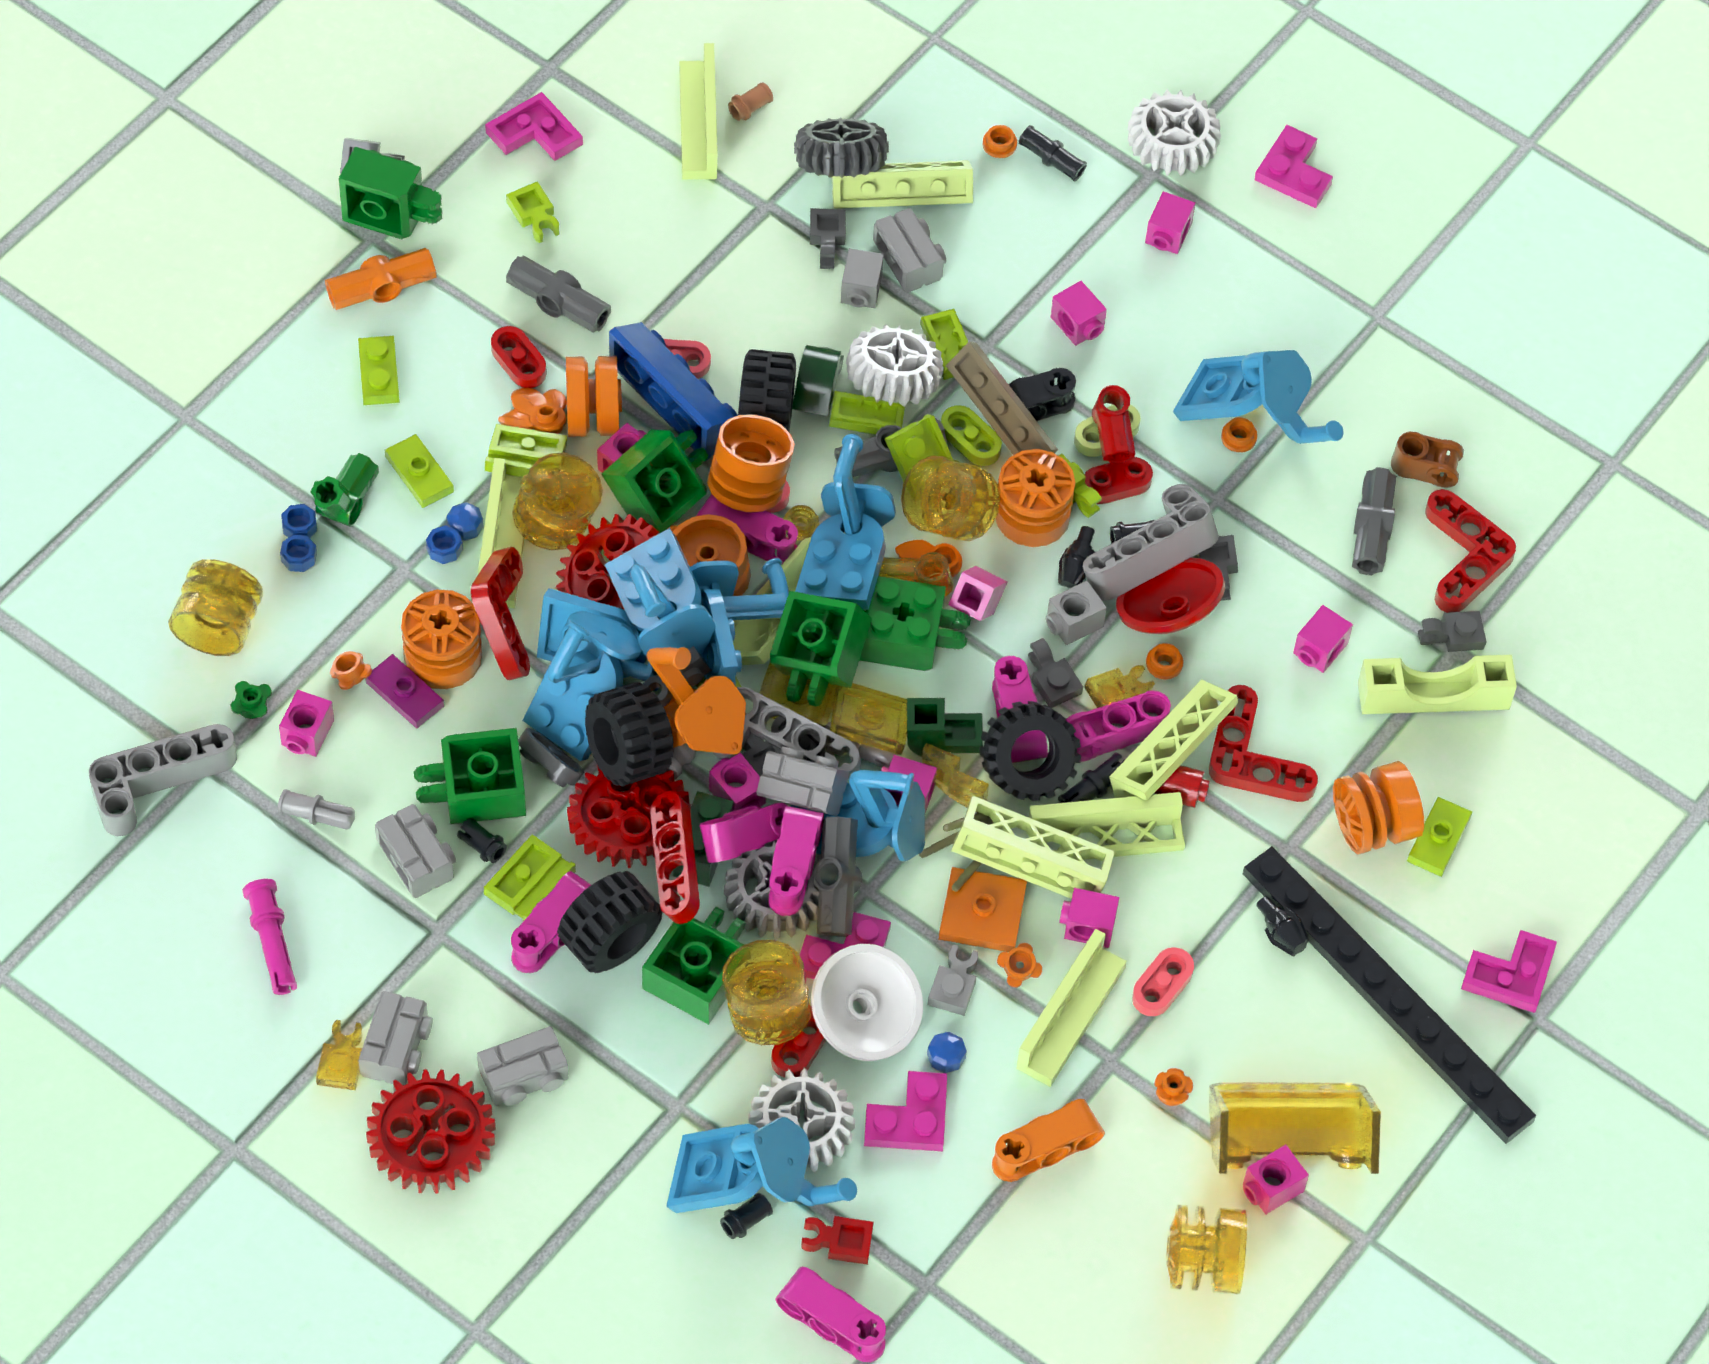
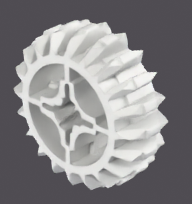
M1166 89L1163 96L1153 92L1150 100L1142 98L1139 106L1134 107L1131 118L1128 121L1127 131L1129 132L1127 140L1129 146H1132L1133 156L1140 157L1142 165L1151 163L1153 172L1161 168L1165 169L1167 176L1171 171H1177L1182 176L1185 169L1195 173L1198 165L1206 167L1209 159L1214 158L1217 146L1220 144L1221 125L1219 123L1220 120L1216 119L1215 109L1208 108L1206 100L1197 102L1195 93L1187 97L1183 95L1182 90L1176 95L1171 94ZM1148 128H1152L1155 131V137L1150 133ZM1193 128L1199 134V138L1194 135V130H1192Z
M884 325L881 330L871 327L869 332L861 331L859 337L853 339L846 359L848 379L853 381L854 389L863 390L864 397H875L876 403L884 400L890 406L893 402H899L905 407L908 401L918 404L921 399H929L931 393L936 392L940 384L944 368L942 366L941 351L936 349L935 342L926 341L925 334L916 335L913 329L906 331L902 330L900 326L892 329Z
M804 1068L800 1073V1077H794V1074L788 1069L785 1073L784 1081L774 1075L771 1078V1087L762 1084L759 1088L760 1097H754L751 1101V1108L753 1110L748 1114V1123L760 1129L778 1118L786 1117L799 1126L800 1111L804 1110L806 1122L803 1124V1130L807 1134L808 1139L810 1140L815 1136H823L816 1141L809 1142L810 1153L807 1165L815 1173L818 1170L819 1161L830 1167L833 1163V1155L842 1157L845 1151L844 1145L851 1143L853 1135L851 1131L855 1129V1119L851 1116L854 1113V1106L852 1102H846L848 1094L845 1089L836 1091L837 1082L835 1078L824 1083L821 1071L814 1078L808 1077V1071ZM791 1100H795V1101H794L792 1104H790V1105L780 1106V1105H782V1104L785 1103V1102H788V1101H791ZM811 1101L820 1104L824 1108L816 1107L811 1103Z

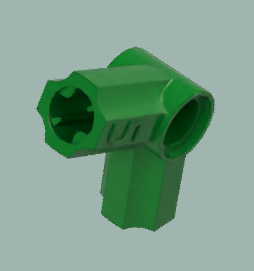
M361 453L350 455L336 479L327 476L323 480L315 481L310 493L315 499L316 513L349 527L353 526L361 513L363 498L379 474L378 465L370 457Z

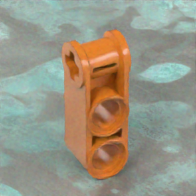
M1085 1099L1071 1101L1061 1109L1039 1116L1028 1124L999 1137L995 1145V1155L992 1159L993 1172L1003 1181H1017L1039 1169L1052 1166L1069 1155L1089 1149L1104 1137L1105 1131Z

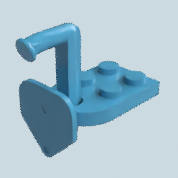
M1295 350L1264 351L1242 356L1203 359L1173 410V413L1180 421L1237 417L1263 405L1284 433L1296 443L1337 442L1344 435L1343 427L1337 421H1329L1325 426L1307 427L1297 413L1311 388L1312 377L1309 367Z
M848 434L842 439V449L833 475L834 482L826 484L821 492L824 511L831 517L823 521L812 534L795 592L857 603L862 609L869 610L886 550L884 533L881 527L894 519L896 508L892 494L885 488L877 485L855 484L853 482L852 470L857 454L861 452L864 444L859 436Z
M670 528L605 564L629 620L640 632L638 644L645 655L652 648L685 647L690 649L693 646L701 655L703 654L716 624L706 608L700 605V588L679 542Z
M779 558L767 561L762 567V572L767 574L772 594L733 596L739 571L737 565L731 561H704L690 567L701 591L700 605L706 608L716 624L715 630L702 654L712 670L704 675L705 681L713 676H725L736 686L735 676L736 673L741 672L742 658L740 651L735 650L733 645L735 639L733 620L781 618L789 589L781 566L782 561Z
M548 588L543 596L537 658L552 661L569 629L567 624L570 614L580 611H586L628 625L632 628L638 641L640 632L629 620L626 611L550 588ZM641 651L638 657L628 660L619 659L623 671V679L632 677L645 681L649 677L657 676L658 674L650 663L648 665L644 664L647 657L643 651Z
M580 611L570 614L567 624L569 629L562 639L522 721L579 761H584L591 754L585 727V710L588 700L595 694L623 686V671L619 659L628 660L638 657L642 650L632 628L628 625L586 611Z
M871 770L855 771L850 775L849 783L846 784L845 792H843L839 814L834 816L824 813V819L826 817H844L858 820L856 857L870 856L890 846L894 848L900 861H908L924 849L925 798L919 784L913 781L914 773L907 775ZM885 789L903 791L899 807L893 796ZM791 804V807L810 810V809H807V808H803V807H799V806H795V805H792V804ZM822 833L816 854H821Z
M782 1117L760 1129L751 1124H741L682 1135L666 1207L675 1213L737 1204L751 1198L762 1187L782 1202L788 1203L796 1200L806 1206H814L842 1200L851 1201L857 1195V1186L853 1180L846 1177L841 1178L837 1184L816 1187L804 1179L810 1153L808 1136L800 1126L790 1119Z

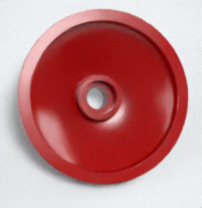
M1189 558L1118 596L1116 609L1121 621L1133 630L1147 634L1177 632L1202 621L1216 608L1224 595L1225 581L1221 570L1212 562L1200 558Z

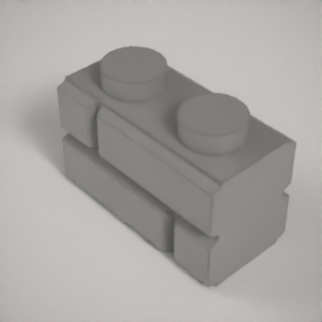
M907 208L895 213L894 216L889 215L876 220L874 223L873 241L880 253L884 254L885 261L906 293L917 290L924 284L927 286L941 280L943 277V267L946 263V255L940 244H933L930 239L929 227L923 218L918 219L913 210Z
M783 746L780 753L772 751L766 753L762 769L763 774L760 776L756 791L758 796L834 816L839 814L843 792H845L849 777L848 771L837 769L839 761L821 756H816L815 763L803 760L804 752Z
M411 804L397 811L395 815L391 814L376 822V840L413 898H418L430 892L432 888H438L454 878L453 863L456 862L455 855L447 842L440 844L436 838L437 828L428 813L422 815L417 806Z
M386 991L381 992L358 1060L360 1075L378 1081L384 1080L393 1084V1080H397L402 1085L407 1083V1073L411 1072V1074L416 1075L422 1055L421 1051H417L421 1039L428 1040L433 1023V1018L428 1016L427 1003L424 1000L407 996L404 998L399 994Z
M551 1026L477 1052L479 1072L495 1106L505 1103L507 1106L516 1105L522 1102L527 1097V1094L538 1090L543 1092L554 1091L561 1087L565 1080L569 1079L567 1060Z

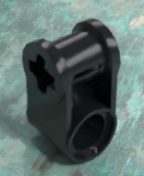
M1054 368L1030 377L1018 378L1009 383V386L1037 422L1055 415L1065 414L1071 411L1075 405L1076 398L1073 391L1076 387V378L1068 369ZM1055 378H1057V385H1054ZM1063 397H1065V403H1064V404H1062V398H1063Z

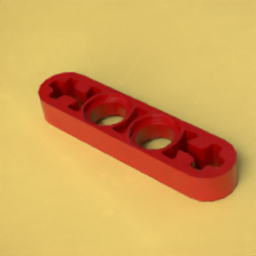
M666 791L656 797L650 811L659 903L661 911L674 923L684 924L696 916L700 907L691 815L686 801L676 792ZM670 814V818L673 820V822L666 815ZM680 834L678 843L674 847L666 849L669 839L674 835ZM684 865L681 875L674 880H670L671 872L676 867Z

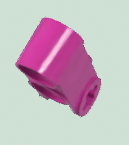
M711 494L696 515L711 514L723 516L736 523L745 535L748 553L765 561L779 558L783 564L797 548L798 529L792 522L784 520L766 510L763 512L735 510L719 502Z
M1016 656L1000 658L994 667L995 678L992 682L997 718L1000 716L998 711L1003 707L1007 709L1013 708L1012 703L1022 702L1023 704H1028V701L1037 702L1026 663ZM1032 730L1022 734L1012 747V763L1047 758L1046 734L1040 730Z
M1153 690L1118 702H1112L1109 705L1087 712H1079L1069 716L1066 720L1073 725L1076 730L1074 735L1080 739L1081 747L1077 748V753L1081 755V762L1089 761L1099 755L1143 742L1170 713L1171 704L1165 694ZM1146 713H1155V714H1157L1158 716H1154V717H1153V716H1149V715L1146 714ZM1111 724H1121L1124 727L1118 728Z
M781 802L773 803L763 808L758 805L748 806L744 809L726 813L721 818L701 823L700 829L708 862L715 863L734 859L741 856L744 852L762 848L766 843L780 838L785 807L788 805Z
M790 806L785 807L780 838H778L769 881V906L776 914L791 916L796 914L803 905L808 880L811 878L814 867L816 849L821 838L824 813Z
M569 871L562 876L555 888L537 903L530 915L512 933L511 945L513 950L511 961L518 971L523 973L539 971L555 952L565 945L557 933L561 918L572 902L591 886L590 883L574 872Z
M804 1266L799 1267L775 1298L777 1305L787 1315L801 1321L813 1329L820 1337L836 1344L857 1360L873 1362L883 1355L886 1336L884 1320L879 1315L874 1314L859 1304L846 1292L835 1288L823 1280L813 1270Z

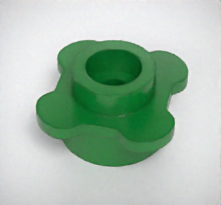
M247 681L238 682L235 685V692L237 693L235 700L230 704L231 711L248 719H255L266 715L268 711L267 698L272 695L270 686L267 684H261L260 686L250 685ZM249 697H254V698H255V699L252 700V701H248V698H249Z

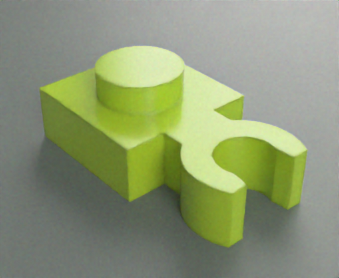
M538 181L506 194V203L522 228L532 224L533 237L538 243L543 242L542 229L544 228L551 229L555 236L560 234L559 222L552 216L554 215V206Z
M1061 453L1058 456L1065 459L1071 467L1076 482L1072 503L1076 502L1080 511L1090 518L1100 511L1096 503L1101 501L1102 498L1095 489L1085 484L1086 477L1080 466L1074 462L1071 463Z

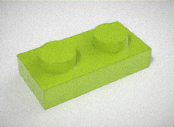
M394 335L358 338L363 405L400 403Z

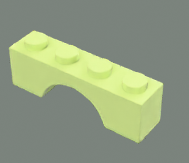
M1512 655L1474 656L1464 665L1442 672L1413 670L1407 667L1401 658L1363 659L1358 679L1362 714L1510 710L1517 688Z

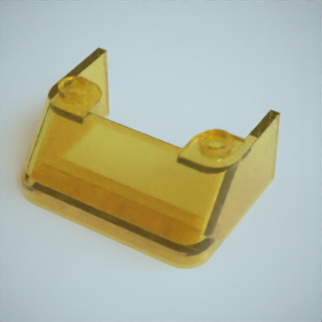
M1219 1082L1209 1085L1212 1159L1219 1174H1227V1169L1243 1168L1245 1162L1252 1160V1155H1269L1285 1144L1294 1155H1329L1333 1161L1338 1162V1167L1359 1169L1362 1167V1164H1365L1371 1174H1379L1381 1111L1365 1086L1344 1082Z

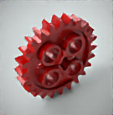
M615 514L612 523L605 517H602L599 528L596 529L590 523L588 524V535L584 536L577 533L576 537L579 541L577 546L567 545L571 555L570 557H562L559 560L566 566V569L556 572V575L562 580V582L556 585V589L625 610L605 566L607 562L604 560L601 551L603 549L604 555L612 561L660 533L643 518L636 520L631 514H628L624 520L619 514Z
M597 765L598 775L594 776L586 772L585 784L576 783V794L569 795L570 807H567L570 834H574L576 845L584 844V853L586 855L596 851L597 862L599 863L608 856L611 857L612 867H615L620 859L626 861L628 868L632 867L634 859H639L643 866H647V857L652 855L655 858L650 814L653 801L663 792L674 791L688 803L691 809L689 792L684 791L682 780L674 781V771L672 770L632 784L617 786L604 776ZM670 814L666 815L673 822V820L670 818ZM680 834L674 835L669 839L666 849L674 847V841L678 842Z
M427 1069L423 1070L421 1080H416L411 1072L407 1073L408 1084L402 1085L399 1081L393 1080L394 1093L381 1090L380 1094L383 1104L372 1103V1113L375 1116L367 1117V1127L371 1130L366 1132L367 1143L372 1144L369 1147L370 1157L378 1158L376 1162L379 1171L388 1169V1180L390 1182L401 1176L402 1189L406 1190L412 1182H416L418 1193L422 1194L426 1184H432L435 1194H438L440 1184L446 1182L451 1190H455V1178L459 1177L466 1183L470 1182L468 1170L472 1169L480 1173L482 1171L480 1159L490 1160L491 1158L490 1148L487 1146L495 1145V1134L492 1131L496 1130L495 1119L490 1118L493 1115L491 1104H484L485 1093L483 1091L473 1094L474 1083L472 1081L460 1086V1074L458 1073L450 1081L445 1080L443 1069H440L436 1079L430 1078ZM426 1102L437 1104L435 1108L430 1110L420 1108ZM451 1106L455 1107V1108H452V1109H450L448 1112L445 1113V1111H446L449 1107H451ZM457 1124L468 1126L462 1132H454L450 1129ZM401 1130L412 1132L411 1135L405 1138L394 1136L396 1132ZM417 1149V1151L412 1156L407 1155ZM433 1152L443 1155L435 1161L424 1158L427 1154Z

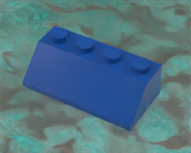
M642 322L611 329L609 331V356H617V373L678 435L692 429L697 439L690 447L693 450L703 447L709 455L707 458L710 459L715 452L720 427L728 419L738 416L736 411L728 403L722 404L714 396V391L706 380L702 378L698 380L690 372V367L686 360L679 354L674 355L666 347L664 339L657 331H650Z

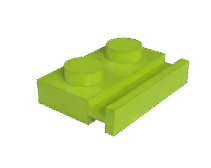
M927 414L920 421L913 422L885 438L913 503L921 504L949 488L948 486L952 483L962 480L934 415Z
M496 424L489 445L488 456L485 459V471L492 472L494 458L505 459L506 475L557 483L558 472L561 469L567 448V435Z
M532 834L483 887L484 895L512 915H518L524 921L537 903L555 888L562 876L569 871L576 872V864L572 861L570 863L562 858V854Z

